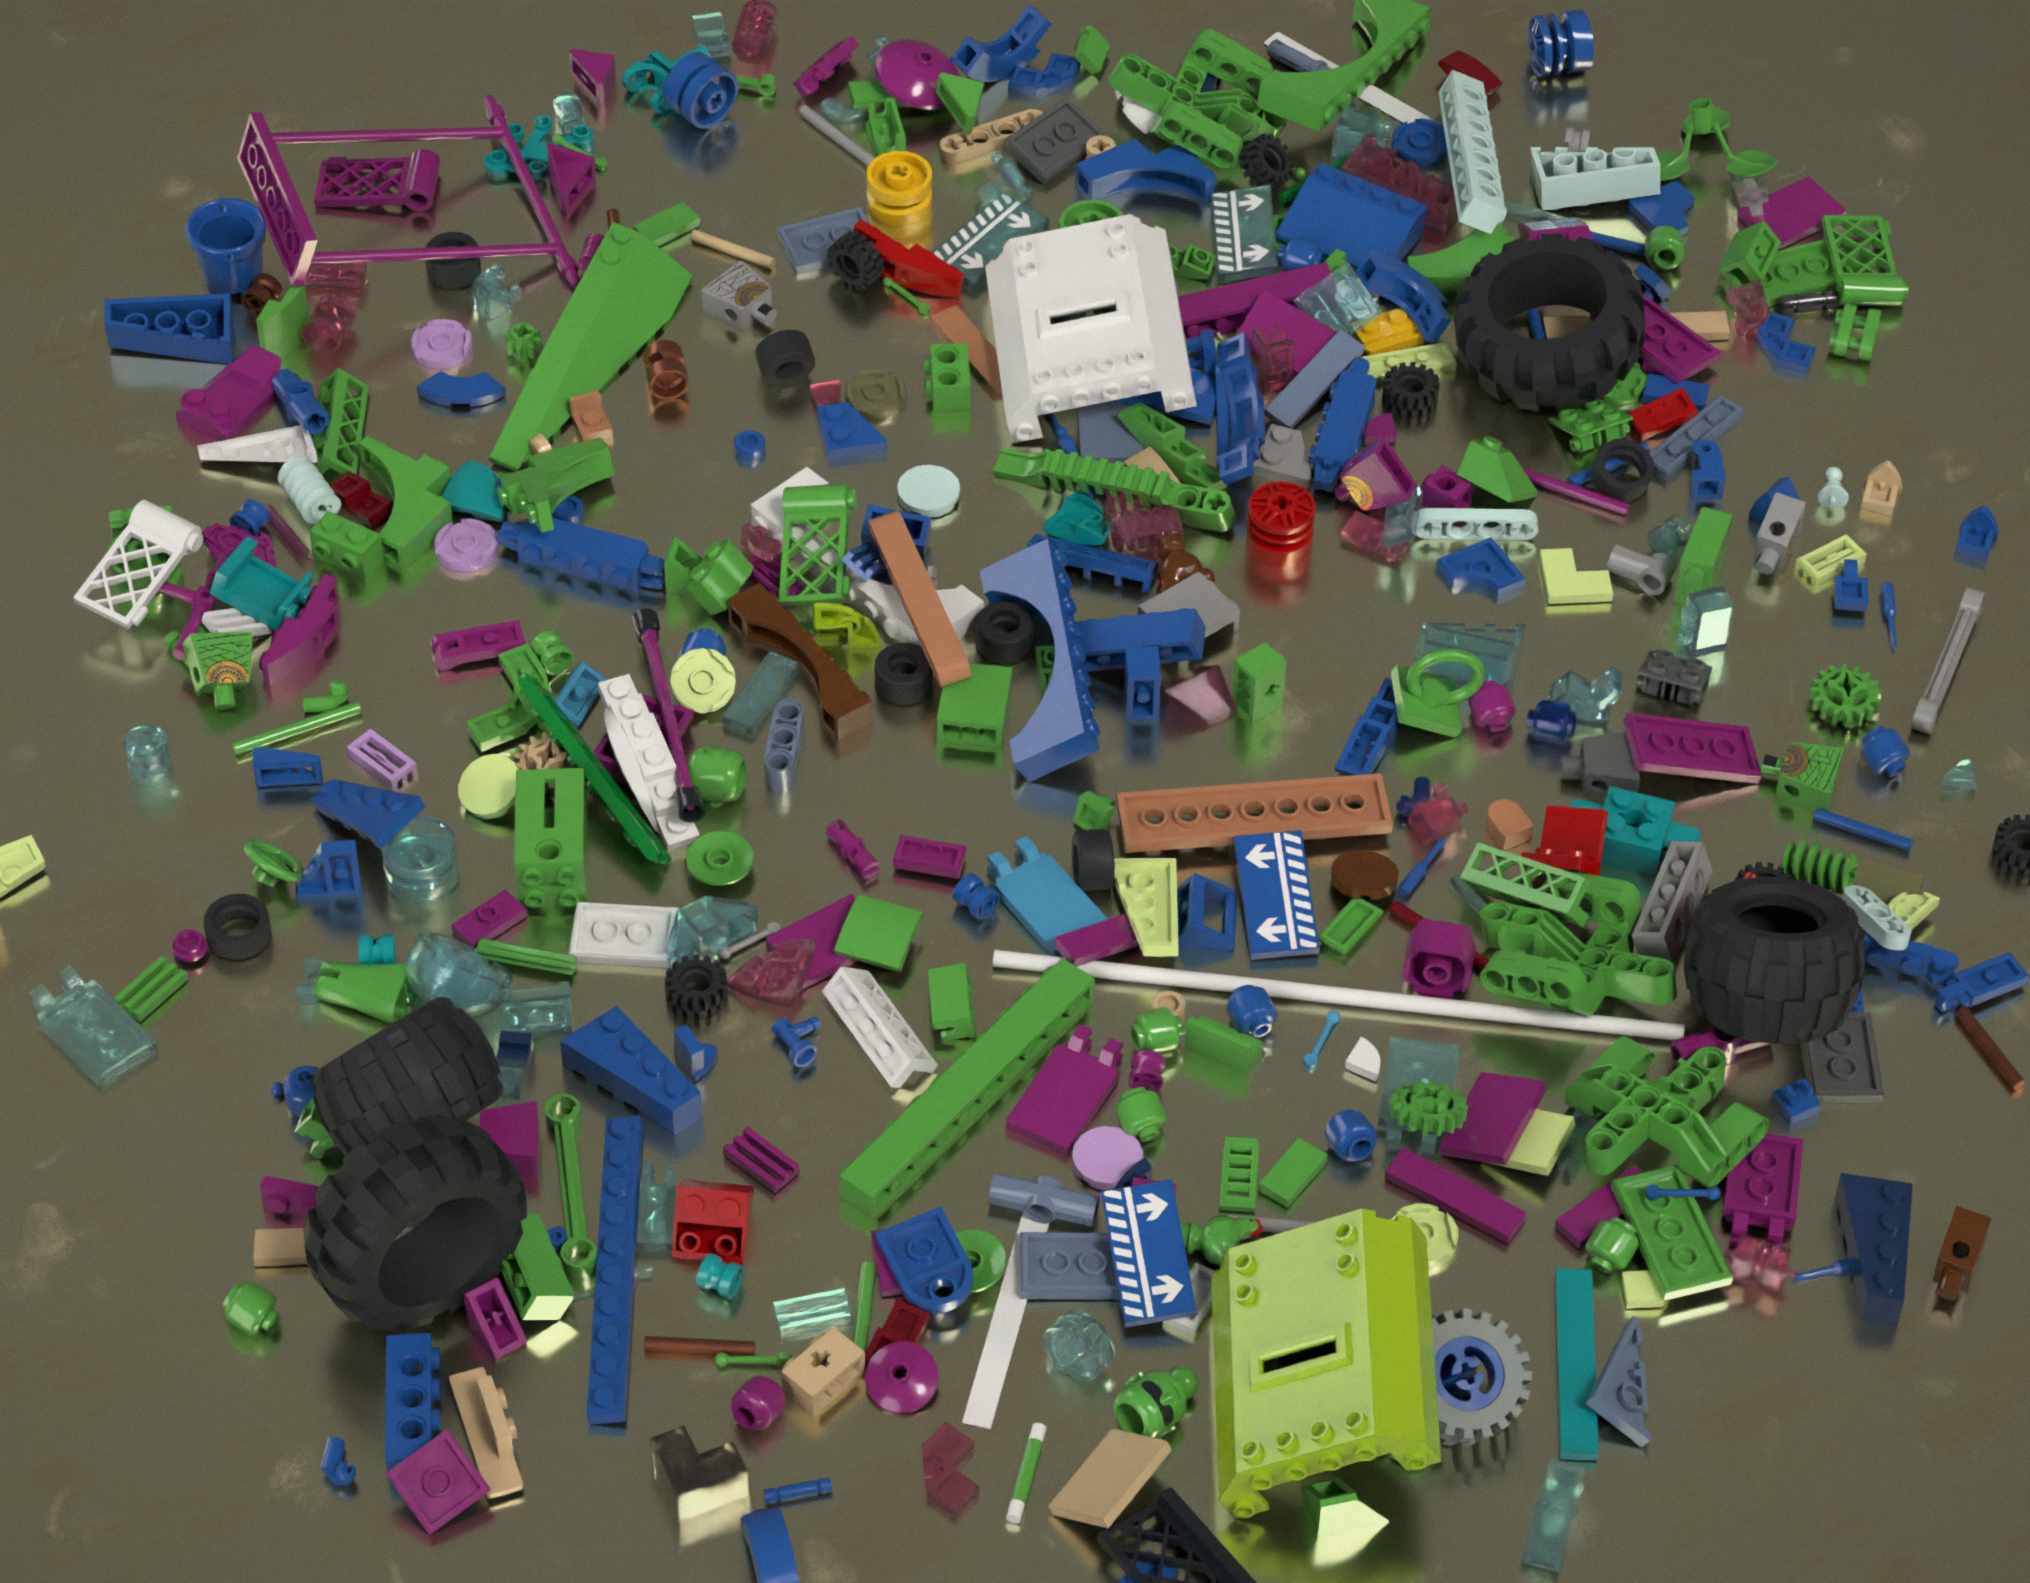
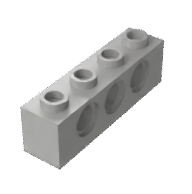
M1671 841L1632 934L1638 954L1667 959L1675 965L1692 917L1698 909L1713 872L1704 842Z

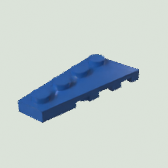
M336 779L323 784L320 791L311 798L317 811L335 822L340 820L345 828L350 831L353 829L358 831L360 837L365 840L371 839L374 845L380 849L425 808L420 796Z

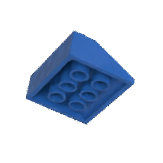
M1320 163L1306 179L1277 230L1275 238L1287 243L1293 237L1315 241L1320 245L1321 251L1325 253L1324 258L1326 259L1336 249L1347 253L1346 262L1354 270L1358 268L1370 249L1388 254L1401 261L1424 233L1428 206L1392 192L1387 188L1365 181L1360 177L1338 170L1333 166Z

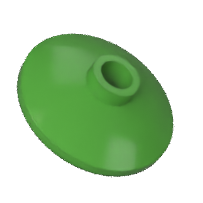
M714 831L698 837L691 843L686 853V865L693 877L703 883L715 886L738 882L750 872L754 863V852L749 842L742 836L728 831Z
M969 1229L956 1232L955 1234L971 1266H976L972 1269L974 1284L971 1293L991 1287L1000 1279L1006 1267V1253L1003 1245L995 1236L982 1230Z

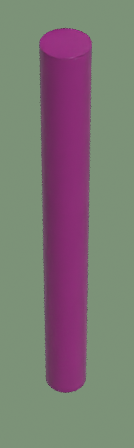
M1522 467L1534 485L1627 516L1629 512V503Z

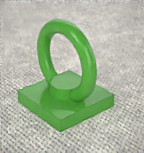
M1448 648L1435 650L1421 656L1410 668L1396 665L1391 672L1398 723L1456 738L1462 731L1458 702L1473 696L1483 685L1485 668L1482 661L1468 651ZM1458 662L1467 665L1471 669L1472 677L1467 684L1456 689L1454 680L1424 671L1438 663Z

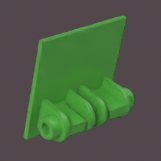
M1598 399L1596 401L1590 400L1585 404L1586 406L1577 409L1562 410L1557 416L1547 419L1549 423L1573 435V439L1569 441L1570 448L1573 452L1578 451L1582 453L1593 449L1594 446L1599 447L1602 443L1605 444L1614 439L1626 437V433L1630 432L1627 421L1633 420V416Z

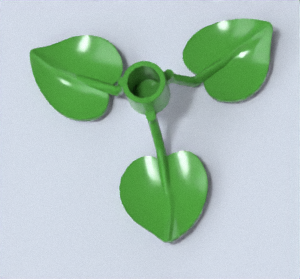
M1698 98L1689 103L1690 114L1682 123V131L1686 133L1683 152L1680 155L1673 152L1656 153L1660 163V180L1677 178L1690 169V164L1685 159L1688 157L1692 135L1717 134L1728 160L1731 161L1726 166L1727 172L1734 177H1755L1769 171L1778 164L1777 158L1762 151L1745 150L1737 156L1733 155L1722 134V130L1730 126L1732 122L1731 116L1726 111L1716 107L1712 100L1708 98Z

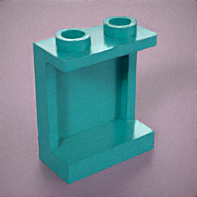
M247 536L217 570L209 594L276 630L281 628L287 616L292 618L296 616L300 603L303 605L307 604L310 599L312 590L310 585L314 574L307 572L302 580L298 581L255 557L254 553L258 542Z

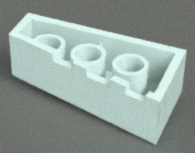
M1530 147V177L1542 211L1558 210L1573 206H1587L1608 201L1616 202L1622 199L1660 194V163L1654 147H1615L1612 152H1605L1598 149V147H1586L1585 152H1568V147H1555V152H1541V147Z

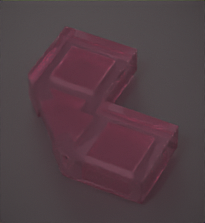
M945 1421L922 1445L926 1497L956 1518L979 1494V1485L955 1469L974 1449V1441Z

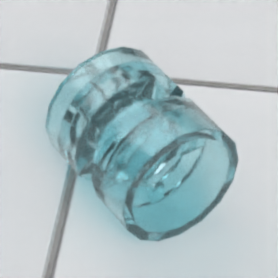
M142 725L129 731L124 737L123 746L131 781L143 788H155L166 783L172 775L173 768L165 732L153 725Z

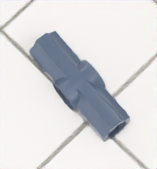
M996 1172L991 1181L988 1204L1024 1211L1029 1219L1043 1224L1059 1219L1093 1227L1098 1214L1100 1196L1064 1188L1059 1180L1050 1176H1038L1032 1181Z

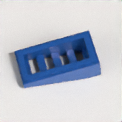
M253 747V770L256 787L323 783L320 755ZM305 767H312V771L306 770Z

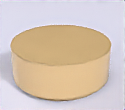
M541 433L532 437L529 441L534 455L553 450L548 440Z
M1162 991L1153 997L1151 1010L1166 1007L1171 1010L1174 1016L1179 1015L1183 1020L1186 1002L1179 993Z

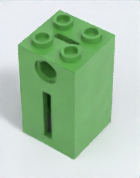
M584 768L516 770L514 867L518 901L524 907L576 906L578 902H587V800ZM545 783H555V807L545 808Z

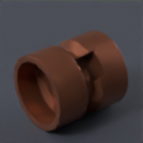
M661 340L650 344L643 353L649 390L660 399H674L681 396L689 386V378L681 346L670 340Z

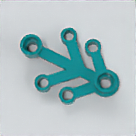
M540 115L534 119V131L524 147L519 150L524 160L531 161L526 165L534 180H541L547 175L546 142L541 143L545 135L552 131V119L547 115ZM518 123L508 125L516 144L523 141L525 138L524 127ZM586 125L574 127L570 135L563 137L565 141L585 152L590 151L594 147V133ZM503 144L499 150L492 151L484 157V167L493 177H504L511 171L516 172Z

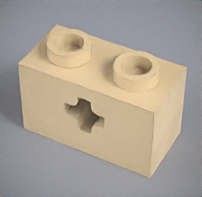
M833 1326L824 1335L816 1336L811 1341L809 1347L798 1357H792L785 1363L781 1370L783 1393L814 1417L865 1373V1352Z

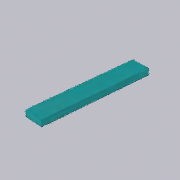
M1556 1268L1555 1305L1560 1459L1597 1461V1412L1586 1404L1596 1383L1592 1270Z

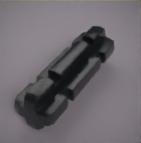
M1835 290L1824 291V294H1821V292L1796 294V297H1793V295L1779 297V308L1783 314L1794 313L1796 309L1797 312L1822 310L1823 306H1825V309H1833L1839 305V296Z

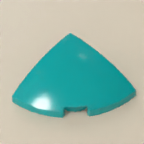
M467 460L451 477L442 493V497L451 503V511L471 513L476 520L503 522L507 507H502L498 497L497 488L502 487L496 480L498 476L486 465Z
M1078 490L1064 499L1060 511L1045 521L1042 531L1059 539L1077 544L1102 545L1109 536L1111 525L1107 521L1104 527L1102 522L1104 510L1090 497Z

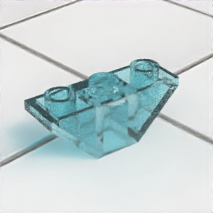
M704 896L677 910L666 947L667 967L672 969V963L676 960L682 964L681 957L687 956L690 961L693 960V954H699V959H701L705 955L718 952L719 948L741 937L750 935L754 930L758 929L757 906L754 902Z

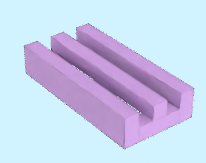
M369 729L346 747L347 756L392 790L398 786L397 782L399 780L404 782L408 779V773L413 775L417 772L415 761L372 729ZM369 742L370 744H372L374 747H376V748H377L378 750H380L381 752L375 751L373 748H371V747H370L369 745H367L366 743ZM386 756H388L390 759H392L394 762L400 765L401 768H398L389 760H387Z

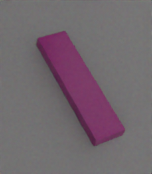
M1404 1147L1385 1170L1384 1179L1507 1244L1526 1220L1527 1212Z

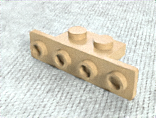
M483 1367L451 1375L449 1383L478 1471L491 1488V1491L486 1494L487 1497L491 1499L522 1490L523 1481L514 1458L512 1440L517 1439L518 1436L513 1418H506L503 1410L508 1409L503 1388H495L492 1376H487Z

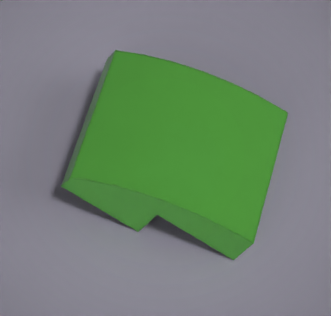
M291 285L281 302L269 299L256 319L260 347L278 355L281 359L293 351L311 330L305 285Z
M858 894L842 927L834 952L839 956L901 973L909 947L914 945L924 913Z

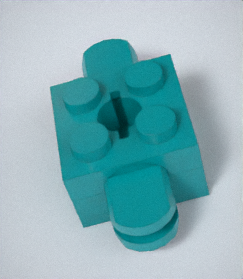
M1610 786L1604 805L1582 799H1575L1569 805V807L1604 809L1608 811L1601 864L1656 877L1662 856L1667 853L1671 841L1700 842L1701 839L1698 828L1672 822L1676 803L1674 801ZM1629 824L1639 825V827L1629 826Z

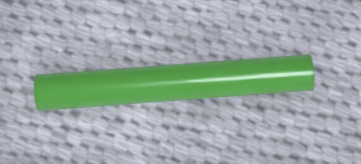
M869 1261L863 1262L861 1266L852 1342L864 1352H866L876 1271L875 1263Z

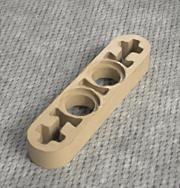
M1029 109L976 126L969 135L961 131L946 136L940 141V157L948 164H958L1004 149V140L1012 134H1001L1000 131L1011 130L1015 133L1043 112L1037 109ZM985 139L987 142L975 143L973 140Z

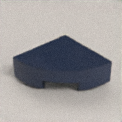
M1146 1158L1141 1159L1127 1170L1115 1189L1132 1186L1134 1177L1151 1180L1152 1165Z

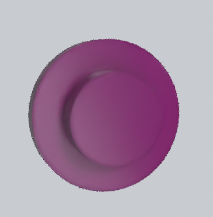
M187 929L178 933L172 948L177 959L184 962H193L201 959L206 954L208 945L205 937L200 932L194 929Z

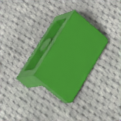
M1764 221L1735 233L1718 270L1723 274L1739 267L1753 284L1761 282L1774 259L1781 241Z
M1202 1014L1198 1020L1190 1017L1186 1022L1185 1047L1242 1073H1248L1263 1050V1041L1247 1034L1239 1033L1236 1029Z

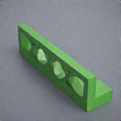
M337 368L320 384L318 401L329 414V424L325 426L322 433L312 435L318 462L312 464L317 467L318 472L322 475L329 468L342 475L348 471L357 474L360 453L359 442L362 439L369 385L340 368ZM347 386L358 392L357 398L352 397ZM344 407L349 408L354 420L350 421L344 411ZM345 429L351 442L347 443L340 430ZM337 452H342L348 464L337 459Z
M1477 842L1460 877L1475 892L1514 905L1553 912L1559 920L1580 927H1584L1589 917L1579 907L1590 883L1586 877ZM1484 854L1492 856L1494 866L1484 871L1477 870ZM1516 864L1519 865L1522 874L1511 880H1506L1504 870ZM1542 873L1546 874L1549 883L1538 889H1533L1530 879ZM1569 882L1575 883L1576 885L1569 899L1561 898L1558 888Z

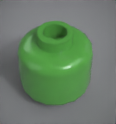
M1665 225L1658 226L1650 231L1645 240L1646 259L1649 264L1662 271L1672 270L1679 266L1685 256L1683 236L1677 229Z
M1159 1007L1139 1013L1135 1018V1023L1130 1026L1131 1038L1137 1051L1151 1050L1160 1054L1176 1050L1180 1044V1036H1183L1185 1033L1181 1017L1179 1015L1174 1016L1171 1010L1166 1007Z
M1137 1087L1120 1096V1102L1116 1106V1114L1124 1132L1127 1135H1133L1136 1139L1140 1138L1141 1142H1148L1157 1138L1161 1134L1159 1130L1167 1122V1116L1158 1094L1154 1091L1146 1090L1145 1087Z
M1611 1217L1610 1220L1599 1221L1585 1246L1588 1255L1592 1258L1590 1261L1591 1265L1604 1273H1609L1611 1269L1617 1271L1625 1270L1639 1246V1240L1635 1235L1636 1229L1629 1223L1616 1217Z
M247 1281L242 1285L236 1283L222 1305V1308L226 1310V1321L248 1335H255L262 1328L269 1331L279 1316V1312L274 1310L277 1304L276 1296L253 1281Z

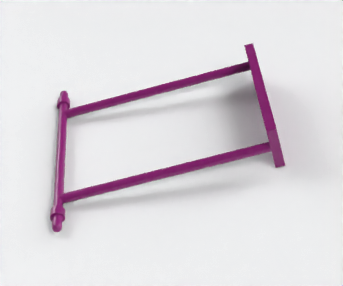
M487 95L484 98V104L487 109L486 116L490 124L495 127L271 133L262 112H250L237 159L292 286H304L310 265L556 255L560 273L563 277L567 278L571 287L576 288L581 279L577 273L579 268L575 259L569 256L506 123V114L493 96ZM501 139L550 243L314 252L318 240L276 145Z

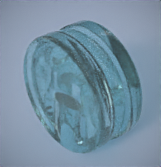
M1069 1310L1064 1312L1044 1333L1043 1344L1049 1359L1063 1374L1074 1380L1088 1382L1095 1379L1102 1369L1107 1367L1114 1358L1115 1348L1110 1334L1097 1319L1083 1311Z

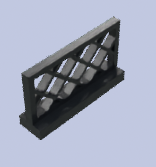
M1172 1487L1160 1492L1157 1502L1100 1532L1097 1537L1099 1544L1133 1583H1191L1188 1582L1190 1571L1205 1573L1211 1579V1583H1257ZM1155 1516L1165 1527L1164 1533L1142 1529V1524ZM1118 1536L1136 1538L1134 1550L1118 1547L1113 1539ZM1140 1539L1162 1543L1161 1554L1138 1551ZM1166 1545L1182 1547L1188 1553L1187 1559L1165 1556ZM1137 1561L1158 1564L1157 1576L1141 1573L1136 1567ZM1163 1566L1185 1569L1184 1581L1162 1577Z

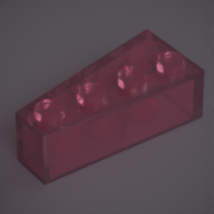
M1369 134L1366 135L1340 168L1343 172L1360 177L1365 181L1427 205L1424 229L1446 237L1458 221L1452 186L1433 174L1425 175L1419 171V165L1411 160L1407 163L1396 156V151L1390 147L1382 148L1377 145L1376 139Z

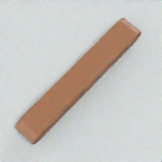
M896 510L868 520V526L874 543L940 688L971 678L972 672L966 655L900 511Z

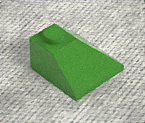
M1490 436L1470 441L1457 475L1509 503L1536 497L1538 490L1513 454L1501 447V441Z

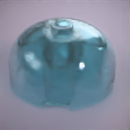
M431 932L429 937L425 938V935L419 933L406 961V976L412 990L420 999L428 1003L436 997L450 998L456 1009L462 1008L472 1019L486 1016L500 1005L513 981L511 973L497 961H494L493 965L488 964L489 961L477 953L478 949L454 938Z

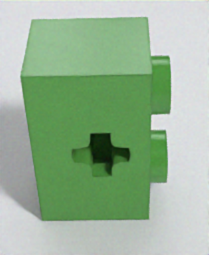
M1266 642L1236 658L1234 662L1232 704L1252 723L1283 706L1286 660L1279 651H1275Z

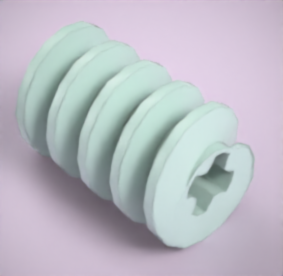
M296 456L283 464L278 474L279 485L307 522L316 524L327 511L334 514L339 512L341 500L329 487V484L322 474L318 472L317 467L312 464L309 457Z

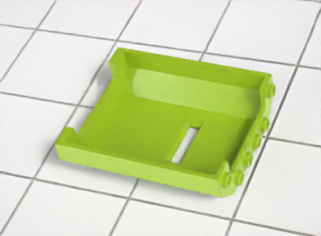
M1358 1209L1229 1248L1224 1255L1222 1267L1220 1270H1215L1211 1279L1219 1502L1234 1519L1249 1518L1256 1513L1269 1510V1503L1257 1490H1268L1278 1484L1303 1480L1307 1476L1325 1471H1335L1342 1466L1356 1462L1371 1461L1378 1456L1391 1453L1406 1471L1420 1470L1427 1465L1441 1462L1427 1240L1425 1234L1413 1219L1397 1215L1394 1220L1376 1217V1211ZM1335 1341V1353L1264 1373V1361Z

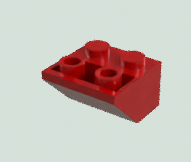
M683 1179L677 1185L671 1257L703 1260L708 1253H713L720 1256L723 1262L744 1264L751 1226L754 1186Z

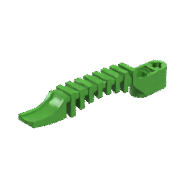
M1001 447L997 463L992 469L995 476L1042 488H1047L1048 484L1045 476H1048L1055 492L1062 493L1065 482L1067 490L1075 492L1077 483H1079L1081 491L1089 493L1091 486H1094L1096 494L1104 495L1105 488L1108 489L1111 497L1119 498L1120 492H1123L1128 502H1134L1135 496L1138 495L1142 507L1150 508L1151 504H1156L1158 508L1189 527L1223 532L1232 528L1236 522L1234 508L1230 496L1226 492L1176 483L1171 480L1169 472L1161 471L1160 475L1154 472L1153 468L1146 467L1145 470L1139 469V466L1130 464V467L1124 466V463L1120 461H1115L1114 464L1109 463V460L1101 458L1099 461L1090 455H1086L1085 458L1080 457L1079 453L1076 452L1065 454L1064 450L1061 449L1050 451V449L1046 448L1039 453H1025Z

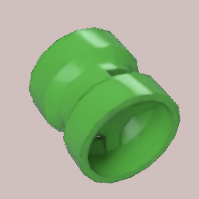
M556 630L543 631L532 640L531 649L537 658L541 660V664L547 674L552 676L559 675L568 670L573 664L574 655L568 646L564 645V640Z

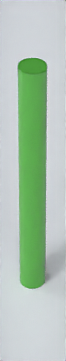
M357 701L233 742L234 753L239 755L253 750V747H263L362 714L361 707Z

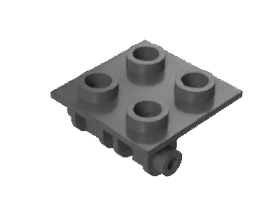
M1649 650L1637 672L1636 687L1641 688L1643 693L1657 696L1661 681H1663L1660 697L1664 698L1668 683H1671L1673 685L1670 700H1674L1677 686L1679 685L1676 701L1693 705V703L1700 704L1703 694L1701 690L1713 666L1706 665L1704 661L1697 658L1683 659L1675 657L1673 653L1667 650Z

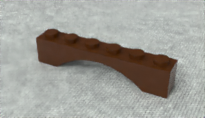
M758 583L727 599L728 621L746 641L760 643L777 649L793 658L806 670L814 681L819 693L820 721L838 741L871 724L872 701L865 691L859 690L853 683L849 673L842 671L835 664L831 654L828 651H823L818 646L815 638L809 631H804L793 613L787 612L780 605L778 598L773 592H768L761 583Z

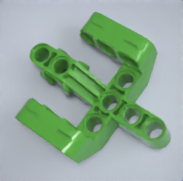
M1203 29L1198 33L1174 76L1130 53L1122 56L1109 76V82L1114 89L1157 113L1150 128V134H1156L1161 139L1169 141L1171 146L1180 145L1220 169L1228 170L1236 165L1243 148V142L1252 141L1264 133L1266 135H1274L1275 140L1286 126L1285 118L1257 108L1258 99L1255 97L1259 95L1260 82L1273 71L1271 63L1213 29ZM1208 72L1235 87L1230 90L1200 92Z
M1568 871L1586 877L1590 881L1579 907L1589 915L1587 920L1600 922L1586 945L1566 928L1553 912L1494 902L1485 905L1480 911L1484 943L1489 947L1502 949L1493 954L1480 973L1479 979L1481 984L1492 993L1543 1002L1563 1012L1571 1010L1592 1017L1605 996L1654 1005L1669 1004L1677 997L1673 963L1667 959L1633 953L1634 941L1632 934L1641 915L1642 906L1639 890L1628 881ZM1548 879L1545 880L1542 886L1549 883ZM1569 882L1559 887L1560 897L1568 900L1576 884Z
M1621 1036L1587 1069L1583 1070L1580 1077L1565 1088V1103L1589 1118L1596 1119L1603 1112L1608 1113L1586 1135L1585 1164L1589 1171L1597 1175L1610 1174L1616 1170L1647 1138H1650L1679 1155L1678 1167L1682 1170V1173L1710 1188L1716 1186L1760 1143L1769 1128L1768 1118L1740 1102L1733 1103L1710 1126L1706 1124L1699 1111L1712 1098L1714 1099L1725 1084L1726 1056L1724 1052L1716 1047H1703L1696 1051L1687 1061L1680 1058L1677 1061L1678 1067L1668 1077L1662 1075L1658 1081L1642 1080L1640 1077L1649 1067L1652 1057L1655 1058V1053L1628 1037Z

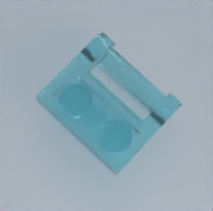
M569 981L559 982L557 986L510 989V986L500 987L503 1031L531 1033L533 1038L570 1035L573 1033Z

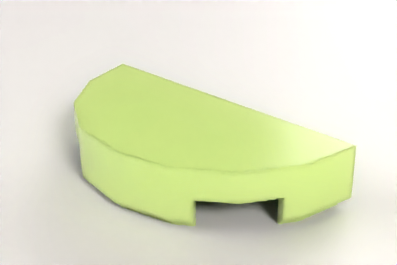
M1904 892L1892 898L1887 906L1912 930L1939 905L1940 898L1928 892H1923V895H1907V892Z

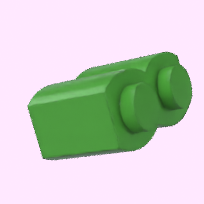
M729 539L719 543L715 541L708 545L703 551L704 558L701 564L694 567L689 573L690 580L687 583L686 589L710 615L725 611L728 608L727 599L738 594L740 587L745 583L753 570V565Z

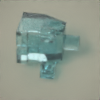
M495 264L492 268L485 269L483 273L474 279L470 291L472 306L487 323L513 312V304L510 301L522 299V288H519L518 284L512 285L510 291L507 292L505 284L501 281L505 275L501 264Z

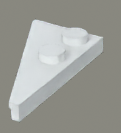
M301 425L197 445L200 460L287 462L296 456L309 457L312 463L318 462L308 430H304Z

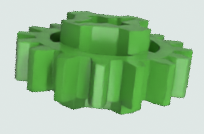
M1842 664L1841 669L1837 670L1833 665H1830L1828 673L1820 670L1818 671L1817 678L1812 679L1809 693V701H1813L1812 710H1821V719L1828 716L1831 717L1832 725H1835L1839 720L1843 721L1845 727H1849L1850 721H1854L1858 726H1861L1863 718L1871 721L1873 714L1879 711L1882 690L1878 689L1879 681H1870V672L1860 674L1859 666H1855L1853 670H1848L1847 665Z
M1416 1080L1414 1085L1405 1082L1403 1088L1396 1087L1394 1094H1391V1118L1398 1119V1126L1408 1125V1131L1410 1132L1422 1130L1421 1133L1425 1136L1429 1131H1432L1437 1136H1441V1132L1444 1130L1452 1134L1455 1127L1462 1128L1463 1121H1466L1467 1099L1466 1097H1459L1460 1091L1458 1089L1450 1091L1448 1084L1436 1086L1433 1080L1429 1084H1425L1421 1080Z

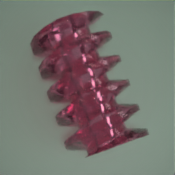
M751 0L744 4L741 9V15L738 19L732 41V50L740 60L746 63H758L767 56L778 11L768 1Z
M1171 504L1163 505L1161 508L1159 506H1154L1150 509L1142 508L1138 512L1136 510H1129L1127 513L1117 512L1111 522L1112 544L1118 553L1123 552L1124 543L1128 551H1134L1136 542L1140 549H1146L1148 540L1152 547H1157L1158 541L1170 534H1178L1183 540L1181 519L1177 510Z

